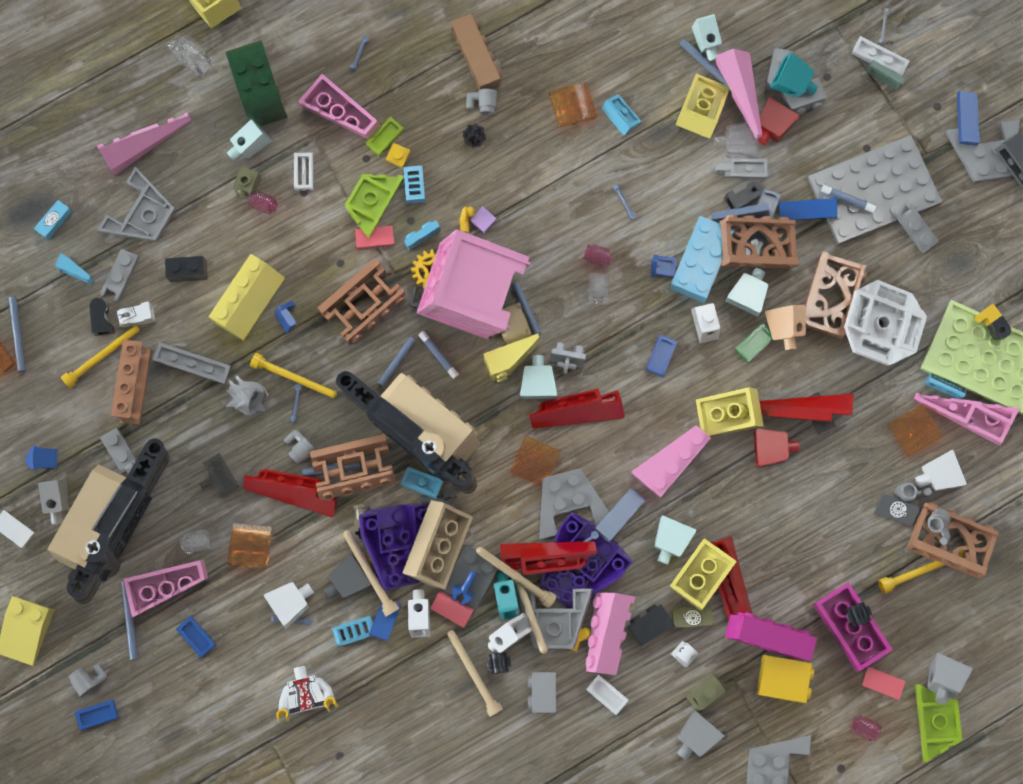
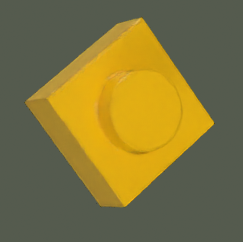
M393 143L386 161L404 168L411 150Z

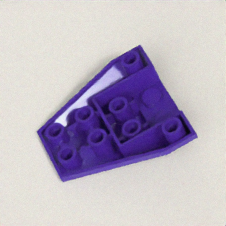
M430 503L399 504L367 510L359 515L361 536L384 590L420 583L419 580L403 574V570Z
M571 512L559 527L554 542H583L591 536L596 526ZM599 535L598 539L590 541L596 543L597 553L592 554L581 569L545 572L539 585L546 591L554 593L556 599L568 609L573 608V589H593V595L619 579L632 564L631 558L614 540L611 539L608 543Z

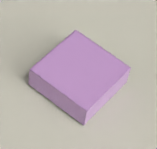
M482 206L470 219V222L485 233L497 218Z

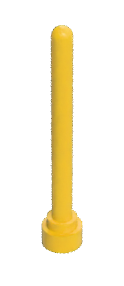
M133 326L73 373L66 372L61 376V379L71 389L76 385L77 378L120 347L123 340H129L140 331L139 326Z
M255 353L251 360L250 367L267 369L331 398L337 396V392L267 362L263 355Z
M959 551V557L964 558L965 555L963 553L966 551ZM934 561L895 578L884 577L879 579L878 584L883 594L892 592L896 585L945 565Z

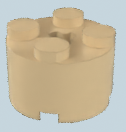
M520 302L502 309L511 313L508 320L510 328L501 332L507 345L532 336Z

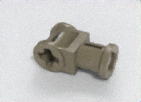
M353 505L355 520L352 536L357 543L364 544L363 539L357 536L361 534L359 515L369 510L370 505Z

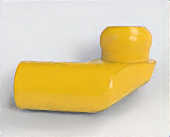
M466 206L462 209L459 221L460 231L469 233V217H473L475 214L473 207Z
M582 628L580 630L576 646L570 650L577 652L580 642L589 640L591 635L589 628Z

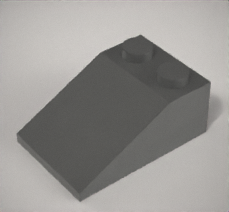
M466 545L452 570L446 589H442V592L453 597V587L455 585L461 587L471 570L475 571L477 576L469 589V592L474 596L465 604L474 609L471 615L473 616L499 569L478 555L476 549ZM463 592L456 599L460 602L464 599Z

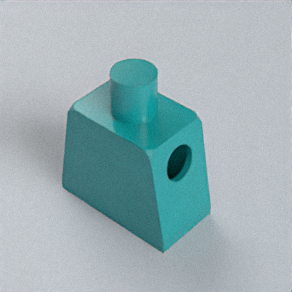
M791 52L784 56L770 88L797 98L805 92L814 95L818 85L811 82L814 70Z
M499 572L496 574L497 583H494V589L502 621L515 618L520 614L513 580H509L507 574Z

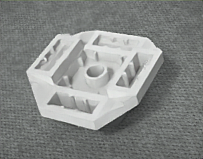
M876 280L855 291L844 328L853 353L888 366L917 352L927 316L921 310L912 293ZM879 319L883 322V328L879 325Z

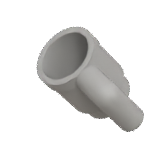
M481 89L479 92L467 94V110H473L474 100H479L480 114H495L497 103L496 90Z
M293 430L284 441L287 445H290L295 439L298 441L288 454L299 465L310 457V451L316 449L298 430Z
M904 483L896 488L895 497L909 503L916 497L929 496L932 491L930 488L917 489L912 483Z
M936 509L928 519V527L933 532H941L942 538L940 543L946 545L951 538L947 528L951 517L946 510Z
M99 663L92 667L97 674L93 679L82 668L75 670L69 675L70 683L80 698L89 694L97 685L107 679V674Z

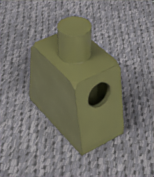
M713 673L685 697L698 712L705 709L725 693L727 688L717 675Z

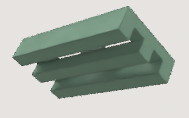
M875 60L871 62L867 69V73L895 90H899L905 80Z

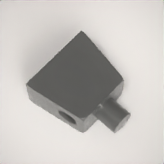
M350 554L328 575L332 584L325 588L324 592L329 599L339 593L343 599H347L372 587V584L354 556Z

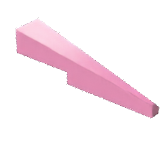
M737 49L721 53L716 56V65L731 89L732 97L755 138H761L762 129L750 53Z
M184 113L183 116L175 120L170 118L167 120V124L158 126L156 123L132 132L121 140L115 138L112 144L107 146L99 144L97 147L116 176L191 122L189 114Z
M916 393L913 401L1001 446L1020 409L1018 407L985 404L971 400L921 395L920 393Z

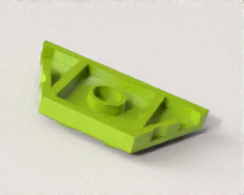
M362 174L346 201V210L368 238L371 237L402 184L404 176L386 177V175Z
M915 684L923 762H929L935 756L942 754L948 748L963 741L958 700H951L949 698L946 704H939L935 701V692L920 684Z

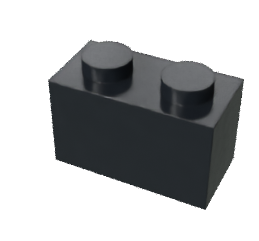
M203 256L165 258L166 278L169 282L208 280L207 261Z
M653 604L645 610L647 612L646 615L640 617L638 614L629 621L631 625L628 626V629L640 646H643L674 624L661 604L659 606Z

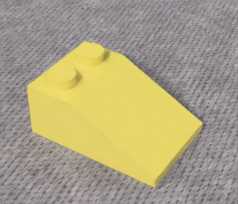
M189 0L202 19L211 28L241 9L238 0Z
M696 74L675 125L710 139L730 89L724 84Z
M538 334L484 353V361L492 382L497 381V383L508 379V376L539 346Z
M748 387L696 399L700 428L708 436L764 427L757 389Z
M704 538L674 579L670 589L703 611L737 561Z
M12 596L4 616L0 634V655L34 666L55 610Z

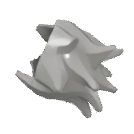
M236 376L238 385L229 380L230 387L226 392L233 399L226 407H235V410L238 409L246 415L265 412L262 402L269 394L263 385L257 382L243 381L238 376Z

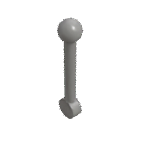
M889 8L884 9L882 34L879 39L881 45L886 43L885 32Z

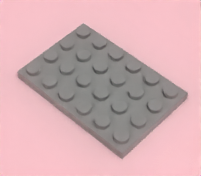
M911 135L809 175L807 178L816 199L836 198L821 192L824 184L876 206L874 213L837 198L838 218L826 219L837 245L897 222L898 220L893 212L898 210L902 215L909 209L905 205L907 201L912 203L918 213L942 203Z

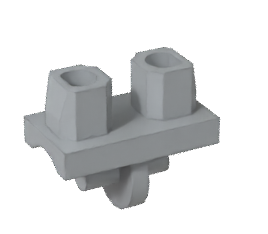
M557 342L555 348H552L550 363L564 368L563 374H567L568 369L576 370V367L584 369L586 358L584 347L576 345L573 352L566 351V344Z

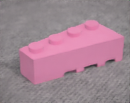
M323 74L319 76L298 101L303 108L368 140L381 127L380 123Z
M694 426L634 469L631 474L656 496L661 498L709 442L711 437L698 426Z
M204 559L123 579L132 617L208 579Z
M596 593L593 600V617L590 623L591 635L588 640L589 651L586 658V672L607 675L617 674L622 649L619 647L626 638L627 632L624 631L626 620L630 621L631 612L628 611L630 603H634L636 596L618 593Z

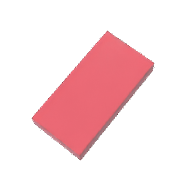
M393 226L376 227L370 238L361 229H355L357 249L395 245Z
M439 591L430 608L463 628L474 609L465 604L460 605V601H454L453 597L442 591Z
M867 667L861 686L899 700L906 681Z

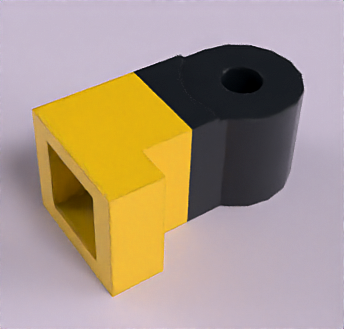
M991 304L973 317L977 323L984 322L994 340L1001 341L1011 333L1010 325L994 304Z

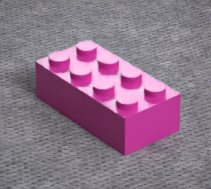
M847 582L812 605L856 672L863 670L893 649L871 615V621L855 627L852 622L849 623L846 616L848 613L847 608L861 603V600L850 583Z
M738 612V615H730L724 637L789 658L812 661L817 641L816 637L810 636L811 632L796 630L786 624H776L773 620L757 618V615Z

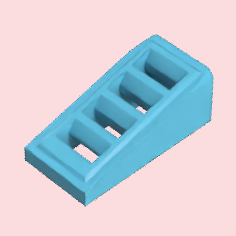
M422 165L404 167L407 204L426 202ZM419 171V174L408 175V172ZM419 178V180H420V181L409 182V179ZM420 185L419 188H409V186ZM410 192H421V194L410 195Z
M60 254L55 264L59 271L91 285L94 284L95 281L88 273L65 254Z
M371 616L332 628L337 646L341 647L370 637L369 633H365L362 623L366 622L370 633L373 625ZM357 624L359 625L362 634L359 636L355 628V625ZM349 627H351V630H352V633H353V636H354L353 638H350V635H349V632H348V629H347V628H349ZM340 630L344 631L346 637L344 641L342 640Z

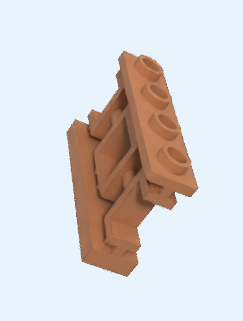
M375 258L317 307L328 322L337 316L347 327L340 334L348 344L359 341L363 332L374 328L379 318H385L391 312L390 309L394 305L398 306L405 300L406 293L398 284L390 290L380 279L386 272ZM371 276L378 283L373 290H370L363 284ZM384 290L391 298L382 305L376 296ZM365 291L375 304L361 314L351 302ZM344 301L350 310L342 316L336 310V307ZM354 315L363 322L355 330L348 323Z
M377 435L310 451L314 471L323 470L325 481L316 483L320 500H331L337 496H348L354 492L369 491L375 487H386L395 483L396 479L392 465L383 467L381 456L390 454L386 435ZM376 454L377 459L366 462L365 455ZM361 461L362 473L345 476L343 465ZM338 462L339 468L328 471L327 464ZM379 468V474L369 476L368 469ZM340 476L341 483L331 485L330 478Z

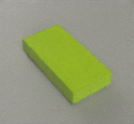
M390 116L365 144L380 157L401 135L404 127Z

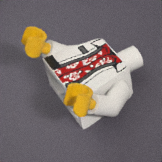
M301 666L294 668L296 680L287 682V686L282 691L279 700V711L276 713V717L279 723L280 718L283 716L286 717V722H289L290 714L323 706L330 711L329 706L331 704H334L336 708H338V704L334 699L332 688L322 678H317L316 675L308 677L306 667Z

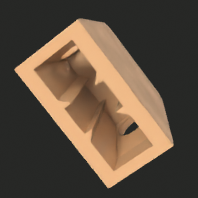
M792 305L765 311L772 339L784 340L785 350L797 349L795 338L805 336L806 334L805 305Z

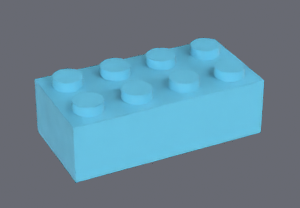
M699 216L671 283L670 290L705 303L723 258L721 226L719 223ZM731 228V235L733 236L735 230Z

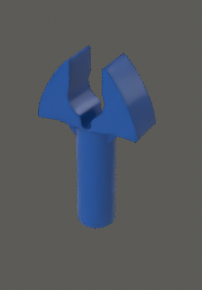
M471 570L461 587L457 585L453 587L452 595L454 601L463 592L464 599L460 605L466 604L474 596L469 592V589L477 576L475 571Z

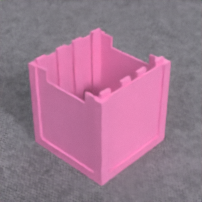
M456 229L439 244L417 314L484 339H489L490 336L493 337L495 334L509 329L508 320L511 313L502 310L513 275H515V272L524 274L526 266L528 267L531 262H528L529 257Z

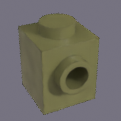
M241 166L233 185L237 192L236 194L243 198H247V196L253 198L261 180L259 172Z

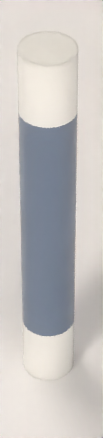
M824 184L821 188L823 193L872 213L875 211L876 206Z
M422 331L418 336L453 379L457 378L459 373L426 332Z

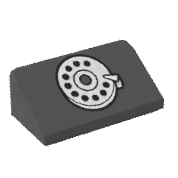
M882 494L875 514L912 527L920 507Z

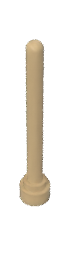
M348 530L344 531L343 536L383 603L381 606L383 607L384 615L388 616L399 609L396 602L393 603L392 599L389 600L351 532Z
M478 547L476 549L478 555L538 596L543 606L549 608L556 599L554 593L541 590L484 548Z
M522 568L515 570L522 575ZM514 580L538 648L542 654H545L548 649L526 589Z
M450 630L448 637L487 704V714L489 717H492L502 711L503 708L500 703L493 700L456 633Z

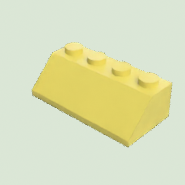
M250 254L209 315V318L220 327L245 341L286 278L267 263Z

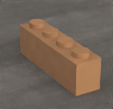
M468 14L452 21L451 30L478 89H492L501 85V71L499 67L495 68L493 63L495 58L492 51L488 52L486 48L488 43L484 34L480 35L478 20L473 19L472 15Z

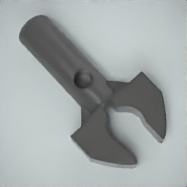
M444 490V494L438 496L437 500L422 495L420 502L430 503L433 500L448 504L444 500L448 497L457 498V496L450 490ZM454 503L448 504L452 507L457 506V504Z

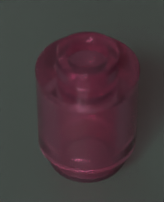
M253 191L249 197L248 205L252 206V209L270 215L276 211L278 202L274 196L260 191Z
M588 244L583 259H586L589 263L605 267L606 264H610L613 254H610V249L595 244Z
M859 715L858 718L854 717L850 725L853 728L852 733L869 741H876L882 730V727L877 722L863 715Z

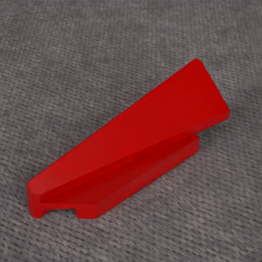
M593 389L544 401L539 405V410L536 413L530 414L529 417L532 428L535 429L623 419L625 415L618 390L600 395L599 389Z
M851 393L763 400L759 402L762 417L832 422L833 414L853 415L854 395Z
M269 469L260 470L258 475L253 477L244 476V490L329 517H334L339 497H334L331 500H320L316 483H320L321 479Z
M732 536L711 542L737 561L718 588L728 620L730 615H738V612L753 614Z
M595 542L500 544L501 561L513 570L522 568L523 575L581 569L586 564V560L592 554L597 553Z

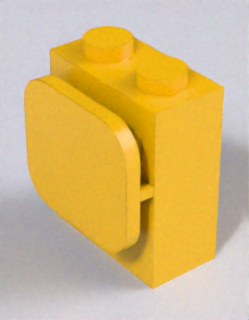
M762 655L756 695L807 703V700L811 698L812 691L809 688V682L814 677L812 663Z

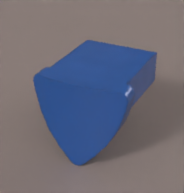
M654 254L651 262V277L663 276L674 278L677 258Z
M293 301L277 307L274 313L286 333L293 331L296 325L295 320L289 313L296 306Z
M33 446L26 457L28 467L35 470L38 468L56 469L57 449Z

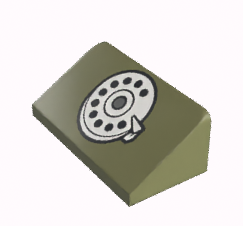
M711 606L705 607L703 611L696 607L672 609L673 628L714 626Z

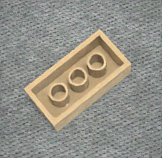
M431 500L403 574L430 586L445 590L473 516L446 503Z

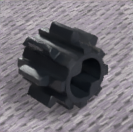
M476 123L467 125L466 131H463L464 143L468 146L470 145L471 148L480 147L481 143L486 140L484 127L478 126Z
M864 602L847 608V619L849 623H853L854 627L871 621V609Z
M507 652L489 654L487 665L488 670L491 669V674L509 672L511 660L510 656L507 657Z

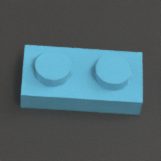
M429 221L418 232L413 231L408 234L404 240L407 249L410 251L439 233L441 229L437 221Z
M407 467L400 485L437 500L444 481L442 482L437 477Z

